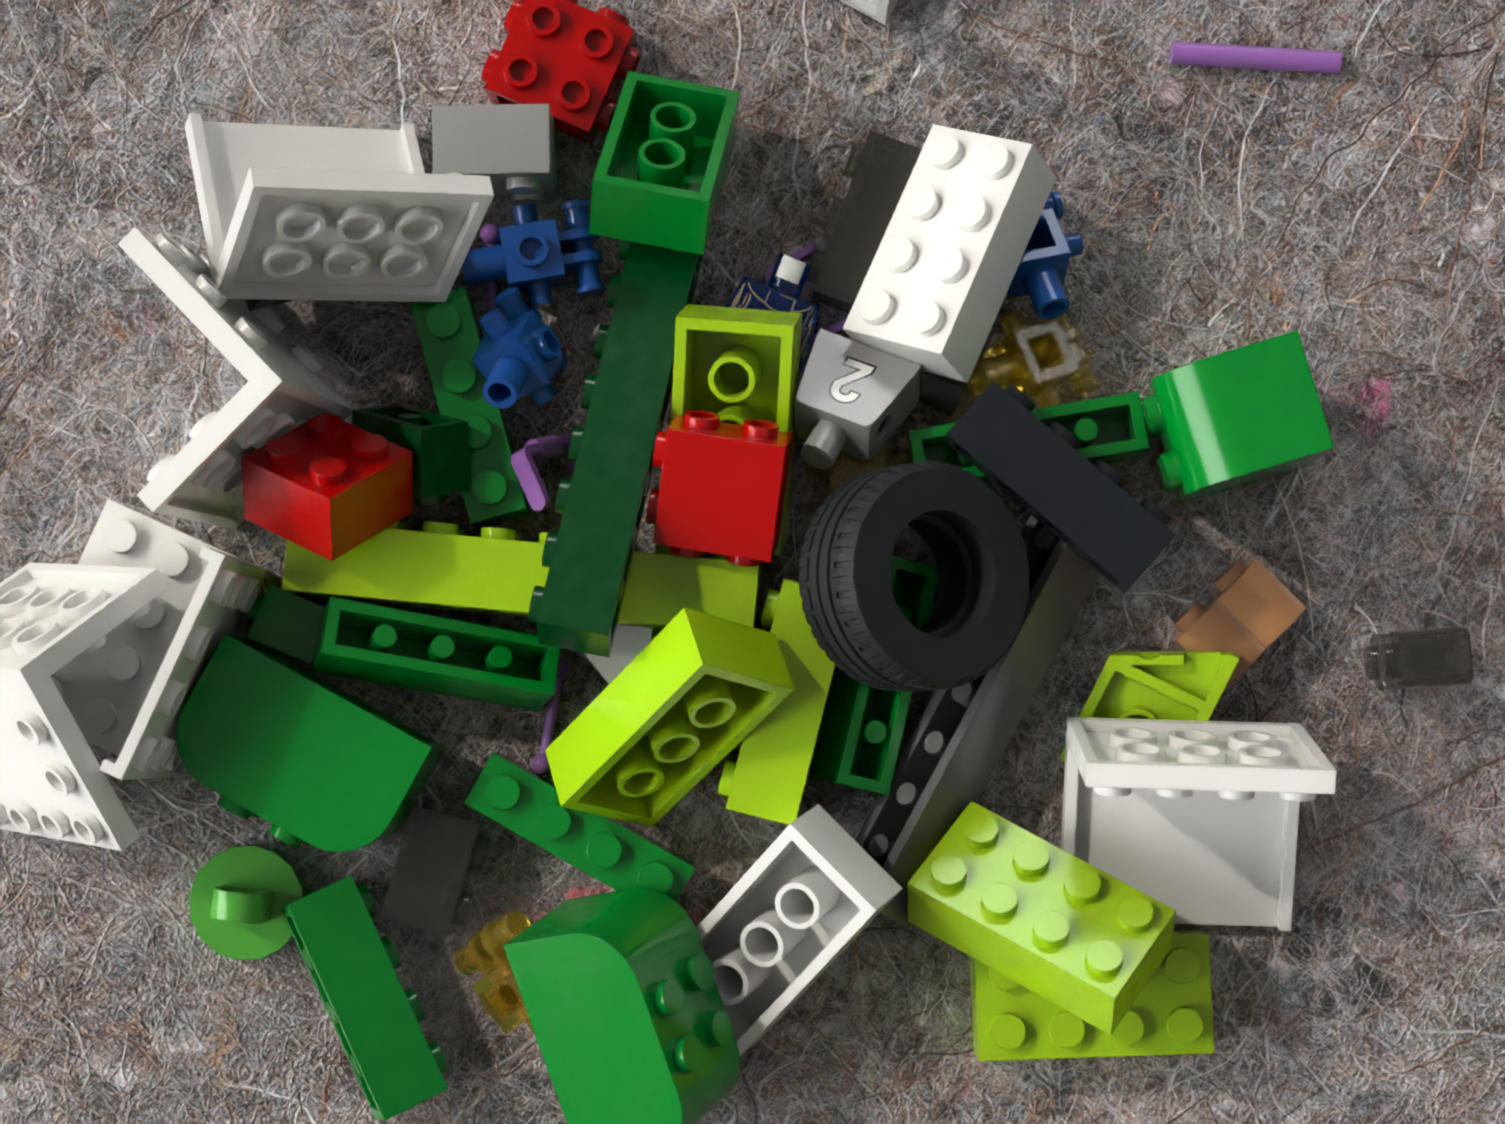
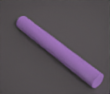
M1172 41L1169 63L1339 74L1342 64L1341 51Z

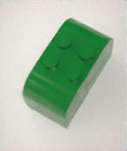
M1298 330L1204 358L1163 373L1151 380L1146 391L1147 397L1142 398L1143 403L1141 406L1147 434L1149 437L1159 435L1164 454L1159 455L1160 459H1156L1163 487L1166 493L1176 490L1179 503L1199 499L1307 467L1334 448Z
M226 633L180 714L177 726V746L185 767L198 782L221 795L217 802L219 806L246 820L250 816L262 817L272 823L268 832L291 846L300 848L301 844L312 845L332 852L351 851L371 846L386 840L399 830L446 749L445 746L249 638Z
M637 887L566 900L503 945L567 1124H697L735 1087L740 1073V1054L733 1034L732 1020L725 1011L714 980L712 963L705 954L693 921L686 911L669 896L653 889Z

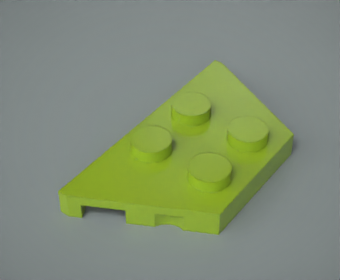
M1111 651L1079 717L1209 721L1240 659V654L1233 651ZM1066 744L1060 755V758L1063 760L1064 763Z

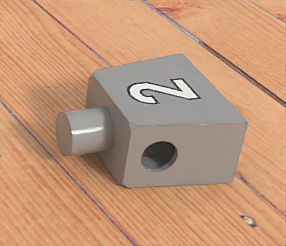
M820 329L794 402V430L799 437L806 439L801 448L803 459L813 467L824 470L832 467L840 452L862 461L872 459L918 404L920 398L921 365Z

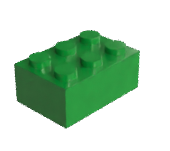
M628 71L592 180L589 234L704 255L734 147L740 91Z

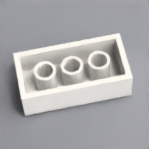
M933 124L843 326V330L854 341L920 364L921 371L968 383L1057 178L1033 144Z
M819 804L789 824L696 927L705 954L712 963L714 980L725 1011L732 1020L733 1034L740 1056L766 1034L903 889Z

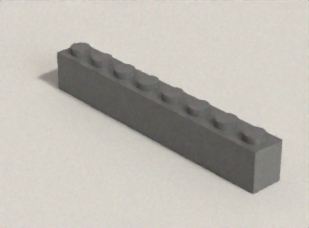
M1030 515L1021 532L1030 568L1029 598L1020 630L1014 638L1011 647L1008 648L1006 654L998 660V663L993 668L989 669L986 674L978 676L976 680L968 682L966 685L935 691L895 765L889 796L879 795L855 839L903 888L879 914L908 928L911 923L908 921L907 883L971 801L976 803L1100 574L1032 515Z

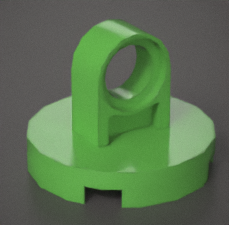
M261 845L231 847L211 857L196 874L189 895L190 918L200 939L217 954L235 960L262 959L282 949L293 938L280 907L306 896V886L302 877L298 876L294 866L279 851Z

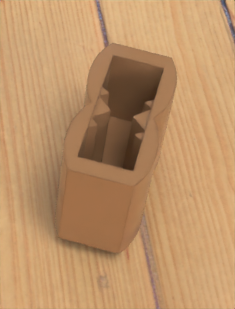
M1238 559L1232 562L1214 580L1213 584L1219 591L1204 606L1198 600L1194 601L1173 623L1179 631L1170 641L1180 651H1233L1240 654V659L1225 689L1232 685L1307 608L1258 559H1251L1245 565Z

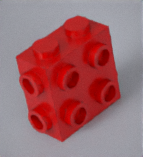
M514 0L504 23V30L509 31L503 47L501 51L496 49L491 51L482 71L481 80L486 82L484 88L490 102L494 104H549L558 131L593 145L599 131L604 133L609 131L618 101L613 98L621 80L625 81L628 71L635 72L638 67L642 51L636 48L635 29L629 27L630 21L620 13L604 7H600L596 13L577 5L578 0Z
M688 410L684 413V416L676 415L667 427L666 432H658L654 446L653 466L662 468L660 489H651L647 505L646 522L655 524L653 544L669 546L668 551L670 553L683 557H699L704 552L727 555L726 560L740 566L752 567L761 565L762 561L771 562L779 544L793 433L779 431L777 423L761 419H748L743 422V425L720 422L718 414L703 410Z

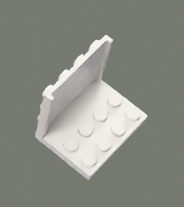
M189 113L185 126L212 280L228 299L446 302L494 197L490 176L463 175L461 173H425L413 123H402L400 130L211 122L202 121L201 113Z
M134 227L118 245L248 380L242 389L219 412L213 411L208 413L193 426L189 433L192 439L176 456L174 454L166 456L150 470L147 475L149 483L137 496L153 513L236 529L245 520L241 458L266 445L271 439L278 438L308 422L310 418L316 415H321L325 412L336 415L344 420L354 409L318 373L324 367L323 363L305 345L298 342L293 347L280 333L286 326L270 308L266 307L249 311L245 299H228L212 280L208 255L202 253L199 256L183 242L178 245L163 232L154 237Z
M108 499L77 565L158 568L168 589L150 602L151 609L145 615L132 622L120 624L106 634L107 641L101 648L86 656L75 657L50 677L86 741L119 756L116 759H104L99 769L100 771L120 780L172 777L182 761L177 746V726L180 714L225 633L237 636L247 613L257 599L261 582L267 570Z
M29 562L0 583V829L123 851L140 837L105 773L99 770L101 767L50 676L75 657L86 656L101 648L107 641L105 635L118 625L132 622L145 615L151 609L150 602L168 589L158 568Z
M1067 717L1061 849L1176 910L1174 924L1278 927L1279 931H1291L1300 802L1313 801L1316 799V794H1335L1337 770L1300 723Z

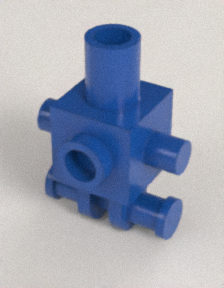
M1057 191L1050 192L1007 291L1009 298L1029 294L1036 314L1042 320L1060 317L1069 309L1070 302L1063 287L1069 259L1072 256L1083 254L1081 235L1078 232L1064 235L1058 219L1063 217V204Z
M577 199L561 205L562 212L566 213L568 230L557 231L555 218L538 221L535 204H523L514 207L513 212L516 225L499 228L501 245L469 250L462 265L465 284L471 285L508 278L509 287L517 286L520 292L528 291L530 307L537 309L553 305L550 287L567 284L565 271L576 270L579 287L576 288L578 296H589L604 292L605 284L601 283L598 267L599 264L604 262L601 250H594L593 242L600 237L599 235L589 234V200ZM573 246L574 253L562 255L561 248Z
M517 286L510 287L499 294L493 302L497 309L491 310L480 319L479 322L486 333L471 359L486 379L482 390L485 400L493 407L500 409L511 407L518 398L530 393L538 405L552 399L556 394V390L551 385V381L554 375L568 363L567 358L561 351L557 335L549 326L543 325L541 322L542 316L537 308L527 307L520 297L521 292ZM499 309H502V311L504 312V314L506 315V317L509 319V321H507V320L505 319V317L503 316V314L501 313V311H500Z

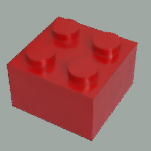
M325 412L321 415H316L310 418L308 422L278 438L271 439L266 445L241 458L245 519L331 561L413 513L412 451L387 441L383 436L372 434L347 423L336 415Z

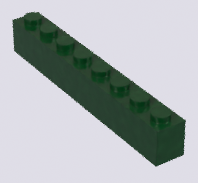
M620 240L619 259L625 260L622 275L612 274L607 293L606 307L613 309L610 325L600 324L596 336L594 358L601 359L597 376L588 374L583 388L581 408L588 410L585 426H575L571 436L568 459L576 461L572 479L562 478L558 488L555 512L563 514L558 533L549 531L544 545L542 566L549 568L545 587L537 585L534 587L528 615L529 621L536 622L539 644L609 658L653 474L655 441L658 432L663 431L673 387L676 316L687 304H692L703 260V255L675 251Z

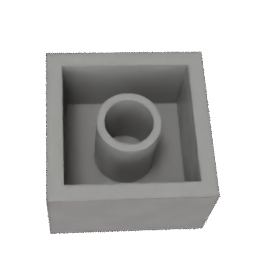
M549 104L432 105L433 174L461 173L463 175L490 176L494 192L493 198H511V203L514 205L535 204V206H540L546 203L545 197H559L558 129Z

